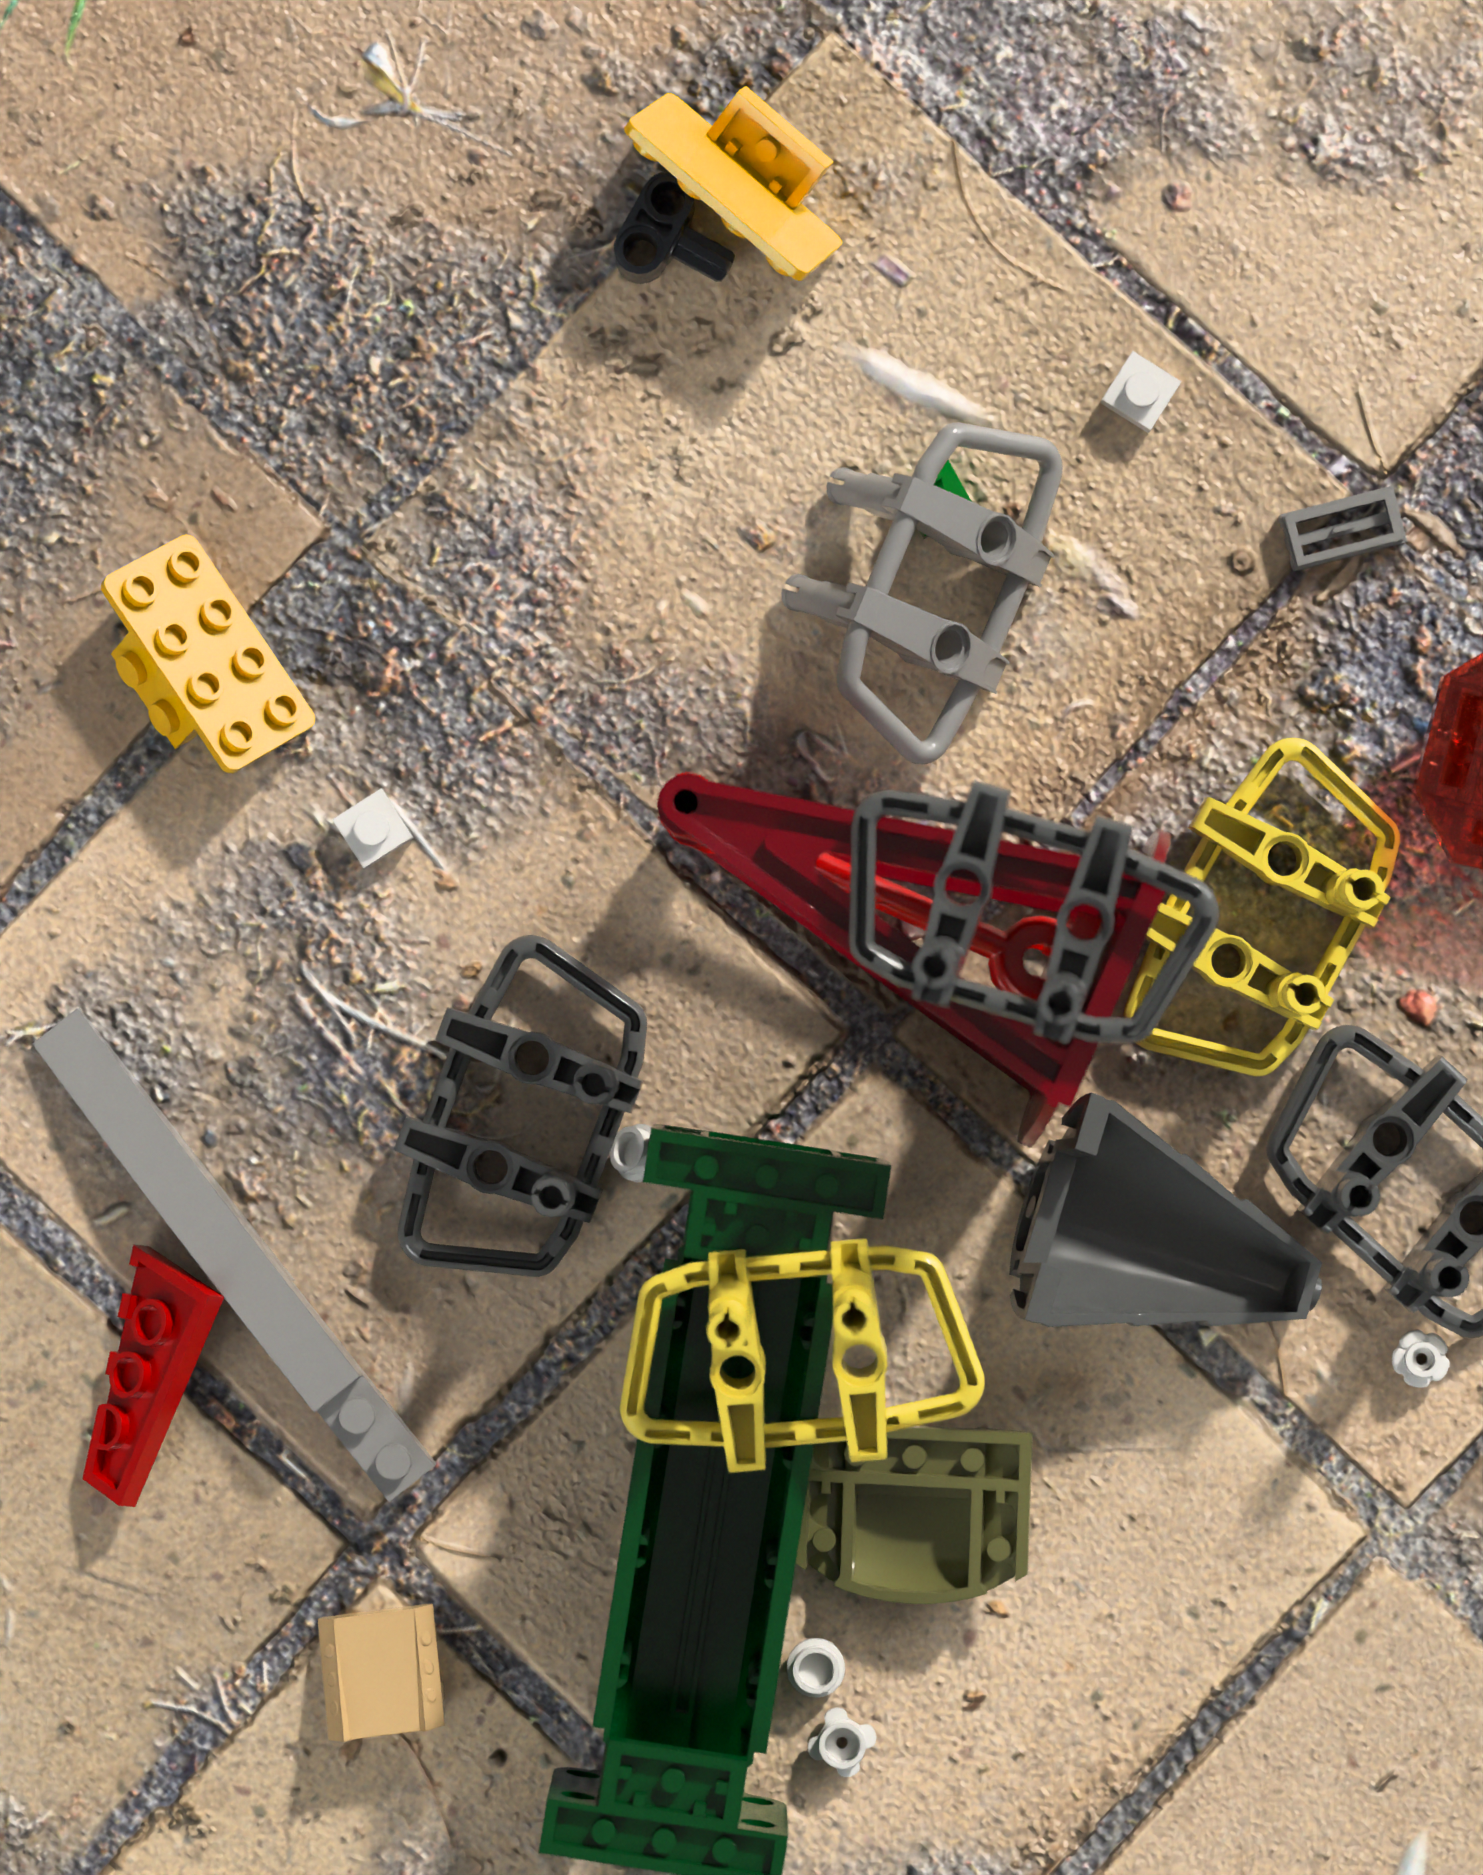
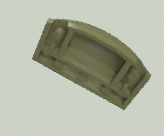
M914 1426L886 1433L887 1459L851 1462L848 1441L814 1444L796 1564L804 1570H807L809 1564L826 1578L835 1582L833 1586L867 1598L906 1604H936L971 1599L987 1594L988 1590L996 1588L1014 1576L1016 1582L1028 1574L1032 1432L981 1427L973 1429Z

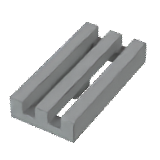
M1393 486L1278 516L1280 526L1285 534L1286 549L1290 553L1292 572L1407 542ZM1384 502L1386 512L1298 534L1296 527L1298 523ZM1386 524L1390 525L1391 534L1306 556L1303 554L1302 546Z

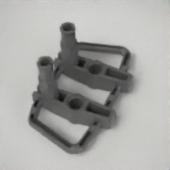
M979 780L973 782L967 801L895 790H883L871 794L859 804L854 812L851 824L850 950L854 958L863 966L897 986L913 990L911 996L913 999L926 1001L943 1008H949L950 1003L954 1002L1035 1026L1033 1031L1035 1035L1059 1040L1066 1044H1070L1072 1037L1088 1042L1136 1043L1144 1040L1153 1032L1218 924V902L1215 894L1207 884L1196 877L1129 849L1134 825L1097 815L1092 830L1089 832L1008 808L1012 790ZM887 815L957 825L944 865L935 878V895L924 943L913 964L903 961L874 942L876 826L878 821ZM1003 833L1082 856L1066 901L1057 914V932L1043 992L1039 1001L960 978L983 909L993 893V875ZM960 868L969 869L979 877L982 885L981 893L975 902L960 904L949 896L946 888L947 880L954 870ZM1122 874L1189 902L1193 907V918L1131 1018L1092 1017L1081 1014L1104 944L1113 931V914ZM1090 904L1101 912L1104 925L1100 934L1091 939H1080L1072 934L1067 924V918L1070 910L1075 906Z
M525 935L509 942L501 951L469 1013L447 1007L435 1040L449 1046V1053L424 1119L420 1120L406 1116L394 1147L395 1151L413 1158L398 1224V1240L404 1253L420 1265L531 1277L544 1276L558 1266L577 1239L583 1223H590L603 1191L597 1185L624 1113H632L644 1082L638 1076L644 1062L647 1017L637 1002L544 937ZM529 958L538 960L624 1022L621 1058L617 1068L555 1042L544 1033L528 1032L491 1020L524 960ZM527 1041H538L548 1051V1065L540 1074H527L518 1065L517 1052L521 1045ZM471 1057L511 1074L522 1083L538 1084L576 1096L589 1104L603 1105L576 1177L518 1152L503 1141L487 1140L446 1127ZM484 1151H497L506 1159L508 1170L501 1182L489 1183L478 1175L476 1162ZM435 1169L470 1184L481 1193L497 1194L532 1205L543 1216H561L557 1227L536 1254L433 1244L426 1242L421 1236L422 1223Z
M1341 1025L1332 1028L1318 1041L1267 1141V1157L1287 1190L1301 1203L1297 1210L1322 1233L1328 1234L1332 1231L1387 1281L1384 1289L1409 1312L1414 1313L1418 1310L1427 1319L1462 1337H1482L1483 1309L1474 1315H1470L1441 1300L1439 1297L1451 1298L1459 1296L1466 1290L1470 1277L1468 1269L1464 1265L1483 1247V1226L1477 1232L1469 1234L1463 1230L1459 1221L1461 1210L1469 1202L1477 1201L1483 1206V1170L1460 1192H1456L1448 1198L1443 1211L1419 1239L1402 1263L1350 1217L1369 1215L1376 1210L1380 1201V1192L1377 1186L1399 1164L1404 1163L1412 1156L1416 1145L1442 1113L1483 1149V1117L1458 1095L1468 1079L1443 1056L1437 1055L1422 1069L1361 1027ZM1345 1048H1351L1400 1081L1404 1086L1376 1113L1371 1114L1362 1121L1355 1136L1315 1185L1307 1178L1289 1148L1338 1053ZM1390 1122L1399 1131L1400 1143L1394 1152L1382 1155L1374 1147L1373 1134L1381 1124Z

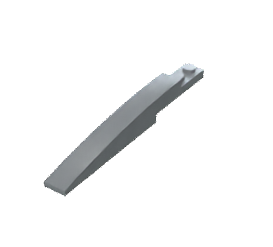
M77 1008L33 1043L35 1049L139 1188L314 1413L317 1411L388 1502L392 1501L437 1464L296 1287L291 1274L81 1009Z

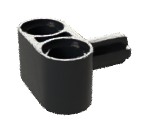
M669 171L660 172L648 180L614 242L615 261L620 274L628 281L637 284L649 283L657 279L673 258L716 282H721L730 271L735 254L728 248L690 228L695 212L694 198L680 188L677 178ZM664 190L676 191L683 196L685 200L684 207L674 215L666 216L660 214L652 205L656 195ZM639 240L650 242L657 250L656 257L645 266L630 264L624 257V253L631 243Z

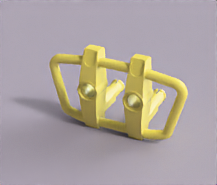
M1285 738L1270 745L1226 804L1210 797H1204L1191 824L1188 826L1191 831L1202 838L1183 872L1204 882L1220 852L1223 851L1255 872L1265 883L1280 886L1343 916L1342 922L1312 976L1302 975L1299 972L1292 973L1252 948L1243 938L1215 929L1191 969L1199 973L1209 984L1224 987L1288 1018L1283 1029L1260 1053L1157 1028L1147 1038L1136 1042L1140 1047L1153 1052L1250 1076L1259 1077L1272 1073L1300 1045L1309 1028L1314 1031L1319 1029L1326 1011L1334 1002V999L1328 996L1360 935L1365 927L1369 929L1375 927L1381 911L1389 902L1391 897L1384 892L1392 878L1400 845V832L1397 825L1315 745L1300 738ZM1289 761L1299 762L1377 837L1370 870H1358L1356 868L1347 870L1309 846L1299 835L1284 832L1247 815L1285 763ZM1277 843L1288 845L1296 855L1295 868L1287 876L1276 874L1268 864L1269 850ZM1170 895L1166 904H1160L1145 938L1150 943L1125 1004L1123 1018H1131L1192 920V917L1186 915L1191 906L1189 902ZM1223 944L1232 946L1240 956L1241 964L1239 970L1229 978L1219 976L1214 971L1211 962L1213 952Z
M867 1239L830 1242L831 1250L748 1258L745 1249L709 1253L708 1261L689 1263L648 1279L641 1287L637 1300L620 1401V1414L628 1431L637 1439L647 1443L725 1447L729 1473L765 1470L766 1448L848 1441L851 1462L887 1459V1432L951 1419L968 1413L979 1402L984 1391L985 1380L983 1370L944 1266L938 1258L930 1253L886 1245L868 1247ZM890 1270L920 1275L922 1277L960 1378V1386L956 1392L886 1408L885 1373L887 1370V1347L881 1334L872 1271ZM832 1274L834 1313L832 1367L838 1380L843 1417L765 1424L764 1377L766 1357L760 1343L751 1281ZM709 1285L710 1322L708 1323L707 1334L709 1341L712 1343L710 1379L716 1393L720 1422L651 1419L646 1415L644 1405L662 1299L696 1286ZM866 1345L876 1353L877 1357L868 1367L854 1368L843 1359L845 1351L851 1346ZM738 1355L748 1358L754 1364L755 1369L746 1378L734 1379L726 1375L721 1365L727 1358Z

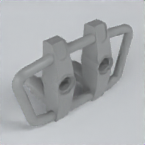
M950 423L938 432L918 461L912 476L894 473L892 478L874 473L863 474L844 467L837 468L831 473L830 477L845 482L843 485L827 482V495L833 503L861 508L874 516L893 521L866 586L848 583L845 586L826 580L823 582L802 574H795L790 576L785 583L800 588L799 591L796 593L782 588V601L789 610L815 615L828 623L847 628L837 671L838 689L841 695L905 759L914 764L932 763L946 752L980 689L997 694L996 687L1006 664L1009 665L1010 663L1000 654L1010 626L1028 584L1041 587V580L1051 558H1054V554L1041 543L1059 488L1063 468L1058 449L1045 438L965 423ZM957 446L1037 460L1039 463V474L1022 528L1016 525L1009 515L991 511L934 486L939 472ZM915 528L944 546L950 554L970 559L1007 575L980 639L970 633L969 629L962 623L938 617L888 596ZM870 637L899 654V657L905 662L937 671L958 680L929 736L924 741H920L860 680L866 646Z

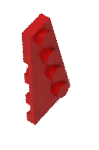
M133 1244L129 1265L136 1267L131 1294H122L118 1317L125 1319L118 1352L110 1351L105 1374L109 1375L110 1391L107 1404L98 1405L82 1478L118 1506L135 1507L224 1299L218 1292L150 1246Z

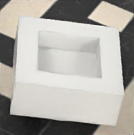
M1132 351L1100 403L1149 433L1182 381Z
M382 788L332 819L364 869H367L414 838Z

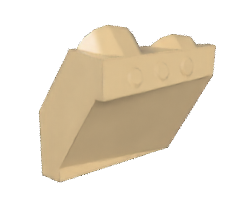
M433 1604L318 1618L328 1740L345 1742L353 1739L416 1731L426 1732L445 1726L443 1712L445 1692L439 1671L438 1636L434 1621Z

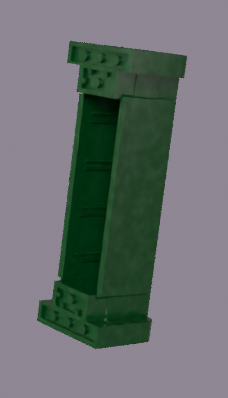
M654 1124L650 1131L643 1182L691 1190L684 1237L680 1241L677 1259L665 1258L663 1273L689 1263L708 1261L709 1253L745 1249L748 1258L827 1251L833 1212L884 1219L892 1165L887 1160L876 1157L714 1131ZM828 1275L751 1281L760 1343L766 1357L764 1377L765 1424L818 1419L834 1318L832 1283H827ZM709 1285L696 1286L662 1299L644 1411L651 1419L720 1422L716 1393L710 1379L712 1343L709 1341L707 1334L708 1323L710 1322ZM738 1355L727 1358L721 1365L726 1375L734 1379L746 1378L755 1369L754 1364L748 1358ZM637 1439L592 1727L604 1729L602 1741L605 1744L602 1767L599 1770L573 1767L554 1769L546 1801L539 1846L540 1854L676 1875H783L788 1842L787 1806L778 1800L745 1793L744 1788L747 1768L753 1764L754 1752L763 1754L767 1752L814 1444L766 1448L765 1470L729 1473L725 1447L652 1444Z

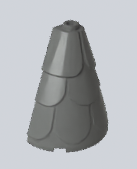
M1091 1092L1080 1097L1062 1117V1125L1069 1128L1062 1139H1056V1141L1048 1140L1028 1186L1015 1231L1009 1275L1020 1278V1291L1013 1289L1010 1294V1300L1013 1310L1019 1318L1033 1323H1040L1046 1327L1117 1323L1145 1326L1198 1321L1203 1326H1220L1307 1319L1308 1312L1316 1306L1322 1290V1280L1318 1277L1322 1266L1320 1260L1248 1199H1238L1187 1154L1177 1152L1115 1100H1107L1103 1096Z

